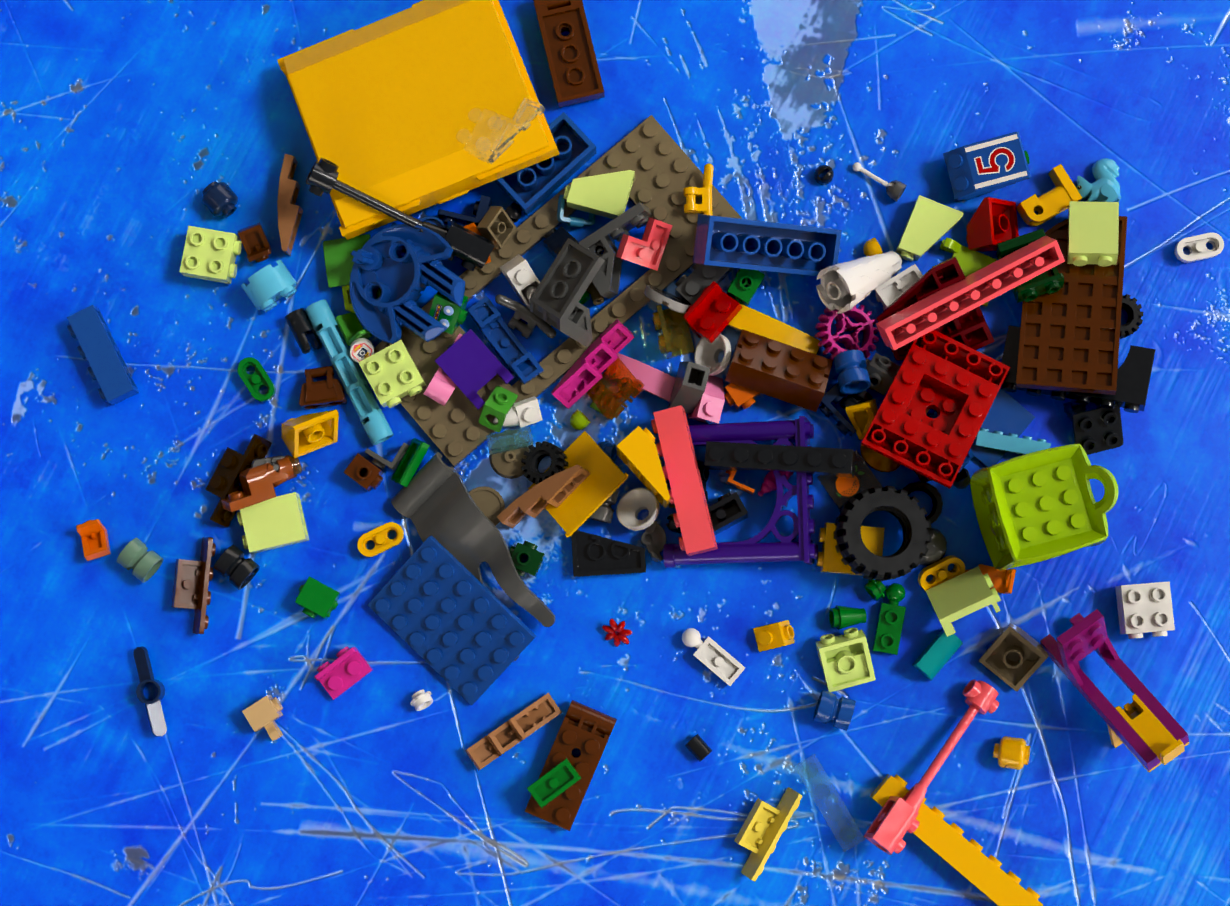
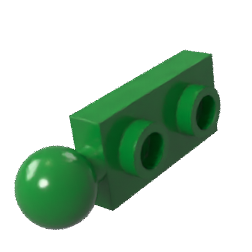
M893 583L886 589L889 604L881 602L872 650L897 655L906 607L898 606L899 602L905 597L904 587L898 583Z

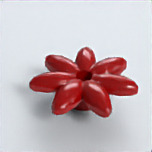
M611 618L609 621L610 626H602V629L608 632L605 640L614 638V645L616 647L619 646L620 641L624 644H629L626 636L631 635L632 631L624 629L625 621H621L617 625L615 620Z

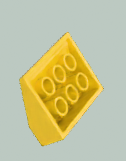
M638 426L616 446L617 456L643 485L656 496L661 505L666 508L670 502V495L655 444L656 438L647 428L642 430Z

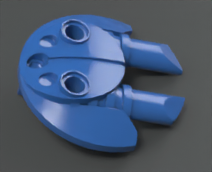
M399 224L385 228L371 237L362 249H358V251L353 250L351 253L354 256L352 259L354 264L350 275V298L354 312L367 331L378 339L391 344L401 339L402 327L404 326L426 342L435 339L447 329L446 326L419 308L416 303L422 295L420 292L424 291L426 286L430 285L459 307H461L463 302L465 281L444 267L441 262L451 258L452 247L438 233L423 226L416 225L414 227L419 229H414L406 224ZM405 247L406 254L404 257H402L401 252L402 249ZM380 288L381 295L377 298V291Z

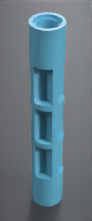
M326 299L309 305L305 312L316 334L319 336L372 445L388 440L394 434L357 362L351 358L350 348L338 327Z

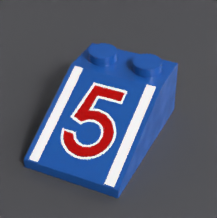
M1019 132L972 143L943 153L954 198L958 200H970L1031 178Z

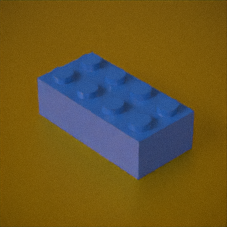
M564 112L549 125L560 153L559 155L495 180L496 184L519 206L526 216L596 154V146Z

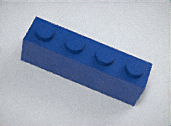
M91 305L67 317L70 323L67 326L73 338L77 337L80 344L77 347L82 358H87L89 362V374L93 380L98 381L101 387L98 389L102 400L115 405L139 393L99 308Z

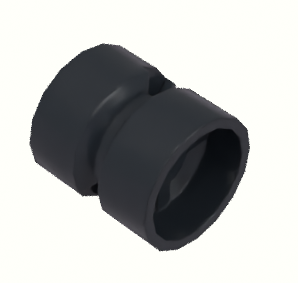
M233 544L219 557L213 568L223 577L229 576V582L238 590H241L253 579L260 566L251 558L245 559V553Z

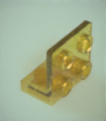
M657 305L656 312L653 313L652 318L655 331L660 330L661 336H658L661 354L665 353L666 358L669 359L694 353L695 350L689 325L683 318L684 314L671 309L662 310V306Z

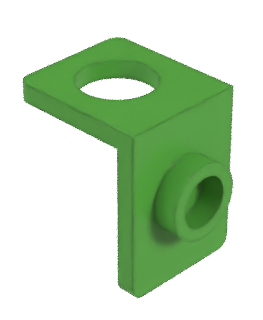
M350 312L335 318L348 346L358 338L369 339L373 336L369 331L363 329L355 313Z
M496 386L484 404L479 423L499 433L502 430L506 415L517 400L518 395L503 387ZM486 415H494L498 419V423L489 422Z

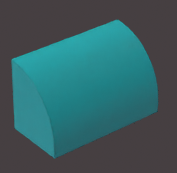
M942 629L912 665L932 681L963 643L955 634L947 637L944 629Z

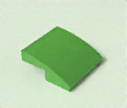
M370 234L359 235L349 240L340 238L323 241L329 288L350 285V275L354 264L352 261L354 256L351 253L353 250L358 251V249H362L371 238Z

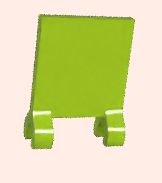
M948 237L942 240L939 248L953 253L951 258L956 256L965 276L997 261V259L980 252L968 250V247ZM989 301L984 303L983 306L987 307Z

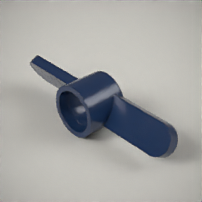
M141 646L134 650V659L140 679L136 694L138 699L145 703L152 734L156 737H161L167 732L161 700L165 695V687L162 682L154 679L148 651L145 647ZM150 682L154 683L158 688V695L154 700H148L143 692L146 684Z

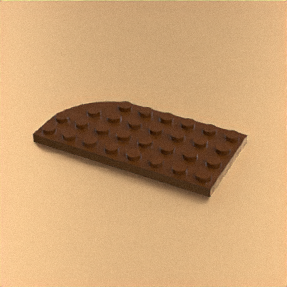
M1119 216L1117 265L1102 267L1098 264H1087L1085 266L1067 264L1068 219L1056 224L1045 232L1046 236L1057 240L1065 262L1056 266L1059 274L1063 273L1064 284L1063 288L1056 293L1040 295L1030 302L1023 301L1016 388L1116 395L1127 229L1126 216Z

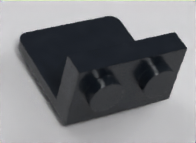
M1075 399L1071 400V402L1063 403L1064 412L1072 421L1075 444L1082 445L1087 455L1123 445L1120 407L1114 406L1113 409L1100 407L1099 403L1093 402L1084 405L1076 403Z

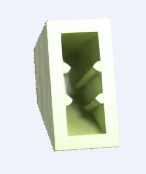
M626 170L573 179L571 186L567 185L564 193V199H567V207L615 219L626 210L635 178V171Z
M919 195L895 252L899 253L904 260L913 261L914 259L918 261L960 221L964 213Z

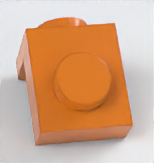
M99 519L88 520L76 526V530L82 539L83 553L87 561L111 554L107 530Z

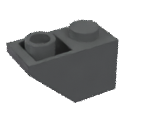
M689 361L680 362L668 408L682 405L685 412L691 415L705 392L711 368Z

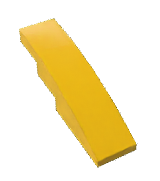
M742 304L743 308L728 324V326L740 332L743 329L813 354H817L819 350L817 344L820 340Z

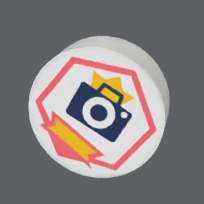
M358 338L351 343L350 356L356 362H360L374 354V345L366 338Z

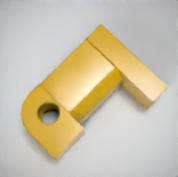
M1061 164L1054 167L1048 173L1056 186L1055 188L1040 197L1034 194L1016 207V210L1027 225L1032 227L1039 226L1068 209L1070 201L1082 199V196Z

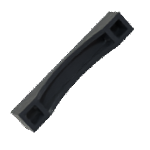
M706 441L704 465L710 470H769L854 478L855 452L853 449Z

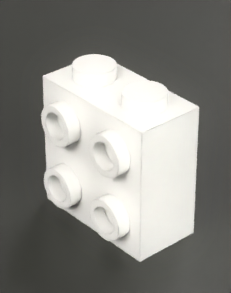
M1170 581L1115 586L1120 635L1128 634V639L1143 638V633L1152 632L1153 637L1168 636L1167 631L1175 630Z

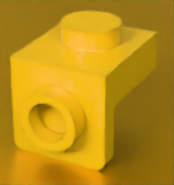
M789 620L753 628L759 652L794 643V630Z

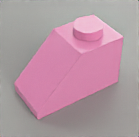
M709 375L705 392L691 415L688 414L687 418L706 424H719L725 402L723 378Z

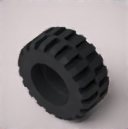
M874 486L856 494L843 505L839 511L840 515L835 520L836 531L833 532V536L837 540V545L835 546L837 553H841L843 557L841 559L845 565L848 564L852 568V572L856 575H863L865 579L885 581L908 574L922 562V557L926 556L929 550L927 544L931 542L932 535L928 534L931 523L926 521L924 515L927 512L924 507L920 508L918 506L919 500L915 496L909 497L907 491L903 489L896 490L894 486ZM872 512H889L898 519L902 526V545L892 555L877 556L870 552L862 541L861 524L865 517Z

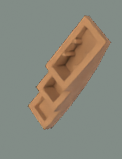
M285 154L279 178L277 200L278 229L282 251L286 255L291 256L303 210L300 206L295 205L301 187L297 181L293 180L298 161L294 156Z
M578 464L558 472L536 484L515 499L497 518L502 524L512 529L527 514L536 518L548 504L558 507L591 473Z
M547 693L466 749L465 752L479 771L562 712L551 695Z

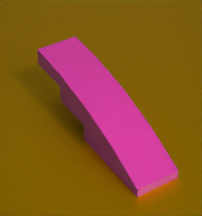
M616 319L567 371L551 392L552 395L569 409L602 378L601 373L618 358L617 353L634 338L633 333Z

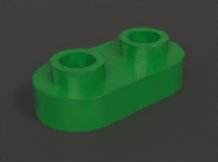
M252 357L241 360L237 369L238 374L251 395L260 402L271 400L275 395L276 388L262 364ZM253 366L255 368V372L250 375L248 374L247 370L249 367ZM267 386L268 391L266 394L260 393L261 387Z

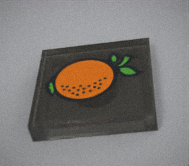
M857 450L854 451V478L823 475L817 477L839 511L850 498L861 491L874 486L882 487Z

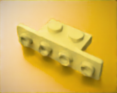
M789 787L776 808L758 798L734 840L737 844L752 851L741 873L754 882L763 872L764 865L770 854L774 852L776 844L782 833L786 830L791 816L799 807L802 795Z

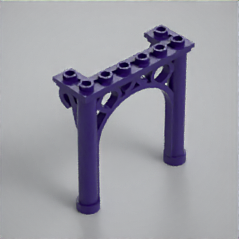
M799 416V419L784 421L689 425L693 446L706 445V441L757 444L754 441L777 440L773 445L794 446L789 440L795 439L796 446L812 447L808 445H810V439H814V426L805 416ZM773 471L777 486L776 505L770 521L760 533L745 541L717 543L718 549L692 556L687 555L686 551H682L680 544H664L663 559L665 568H675L676 565L802 561L809 565L814 564V559H818V545H815L811 539V534L815 533L814 519H810V509H814V497L809 495V485H813V474L796 472L797 485H792L787 480L786 475H781L780 471ZM784 487L789 490V491L786 492L785 494H784ZM796 495L798 517L789 510L782 511L783 506L787 507L790 498ZM787 515L793 519L794 531L790 536L784 537L779 533L775 525L782 516ZM771 531L781 541L758 543ZM799 534V541L792 542Z

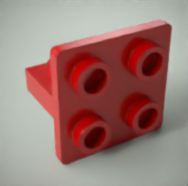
M713 281L702 291L697 301L688 307L683 318L698 338L703 337L712 343L743 307L739 302L723 292L718 283Z

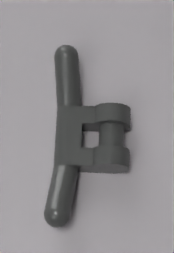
M499 294L496 296L495 301L498 304L515 311L508 323V327L513 330L516 328L522 332L521 335L526 339L532 335L536 326L549 338L556 336V331L546 321L530 312V309L504 295Z

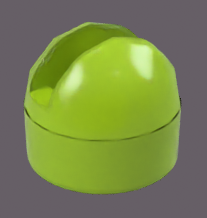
M578 409L570 418V424L576 430L585 429L591 423Z

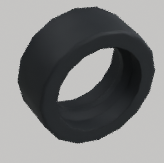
M918 481L910 483L903 488V490L908 492L907 495L914 491H924L932 499L933 508L931 513L925 517L926 521H930L932 524L938 519L942 512L943 502L940 493L934 486Z

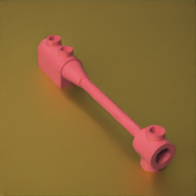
M973 679L965 686L962 694L966 697L965 703L969 708L919 783H916L903 798L890 796L863 837L883 852L892 855L893 852L899 854L904 849L906 842L902 838L907 831L911 834L919 826L920 822L916 817L919 814L918 811L927 792V787L976 714L985 715L987 711L991 714L998 708L1000 703L996 698L999 693L986 682Z

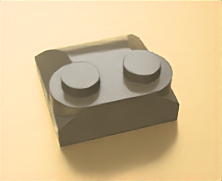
M1010 623L981 656L979 662L1017 692L1048 658L1049 654L1039 642L1024 630Z

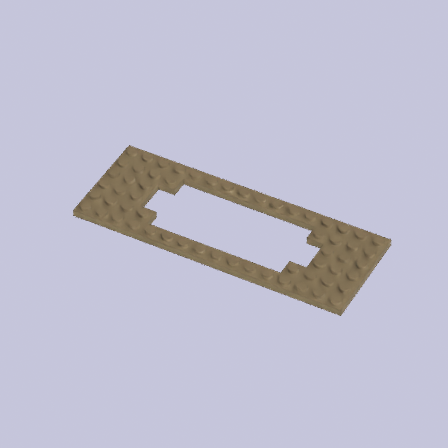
M652 115L577 177L581 178L626 170L635 171L629 199L635 205L640 202L648 207L653 215L650 218L673 225L658 271L648 270L591 319L593 340L590 345L616 319L624 324L651 301L644 294L647 285L664 290L695 264L693 263L698 214L703 213H684L686 197L683 194V188H702L704 174ZM712 184L713 215L741 218ZM566 187L518 226L502 249L493 248L490 254V263L485 264L482 269L475 268L474 271L467 269L459 276L465 281L464 295L469 297L468 301L502 274L499 267L518 254L523 256L540 242L551 229L561 224L557 220L559 195H564ZM696 197V204H702V197ZM565 199L563 217H569L577 210L567 207V199ZM433 299L421 308L428 314L430 312ZM404 326L402 327V337L400 340L406 346L426 385L422 387L423 391L412 397L408 394L401 398V405L455 467L496 433V431L479 423L484 405L477 410L457 386L445 406L423 394L439 368L435 360L453 345L459 333L464 335L465 331L459 326L453 335L443 332L435 339L426 342ZM569 337L539 363L544 371L525 385L520 380L512 386L509 383L505 384L499 375H496L477 394L486 402L495 387L500 386L518 395L515 403L533 396L537 398L562 377L588 348ZM385 341L380 342L374 347V354L392 344ZM491 414L486 415L488 421L493 423L495 416Z

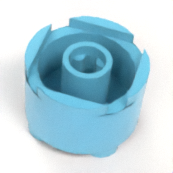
M277 260L278 265L272 267L271 264L263 267L248 278L250 282L248 285L245 283L241 285L257 310L262 309L268 312L278 305L275 301L281 297L287 299L297 292L295 289L297 282L282 260Z

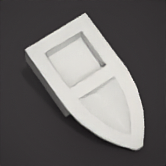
M533 396L514 403L506 415L503 427L519 426L523 428L542 421L538 399ZM496 417L493 420L494 424L498 423V419Z

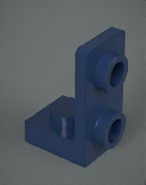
M481 195L480 202L476 201L473 209V215H476V218L441 209L438 211V216L445 224H448L449 220L455 223L465 224V226L471 223H475L478 226L490 209L492 200L491 197Z
M837 383L823 396L819 409L826 417L829 418L831 416L837 422L835 426L844 435L848 433L852 436L856 429L831 404L832 401L837 404L846 395L841 393Z

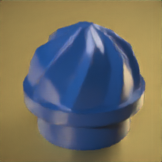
M610 441L598 443L601 449L615 462L617 458V445L612 444Z

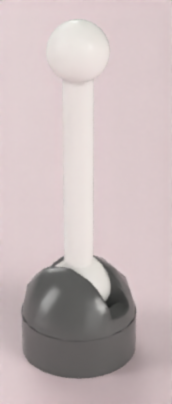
M859 162L854 163L852 166L855 172L860 171L885 186L887 195L896 202L907 186L897 180L888 183L864 169Z

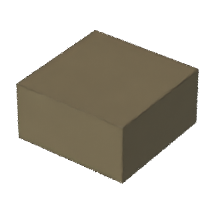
M491 206L476 228L483 237L493 242L494 249H502L516 229V226L503 207Z

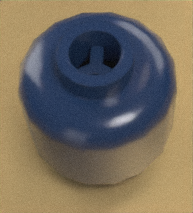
M214 181L203 190L202 202L215 217L223 215L228 217L236 211L235 205L237 204L238 197L225 182L218 183Z

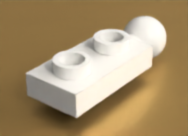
M688 628L683 632L682 642L684 645L697 648L693 656L727 685L731 686L744 671L745 667L709 636L703 642L698 630Z

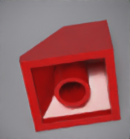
M986 197L967 225L966 240L968 250L981 252L997 251L998 243L1019 237L1016 202Z

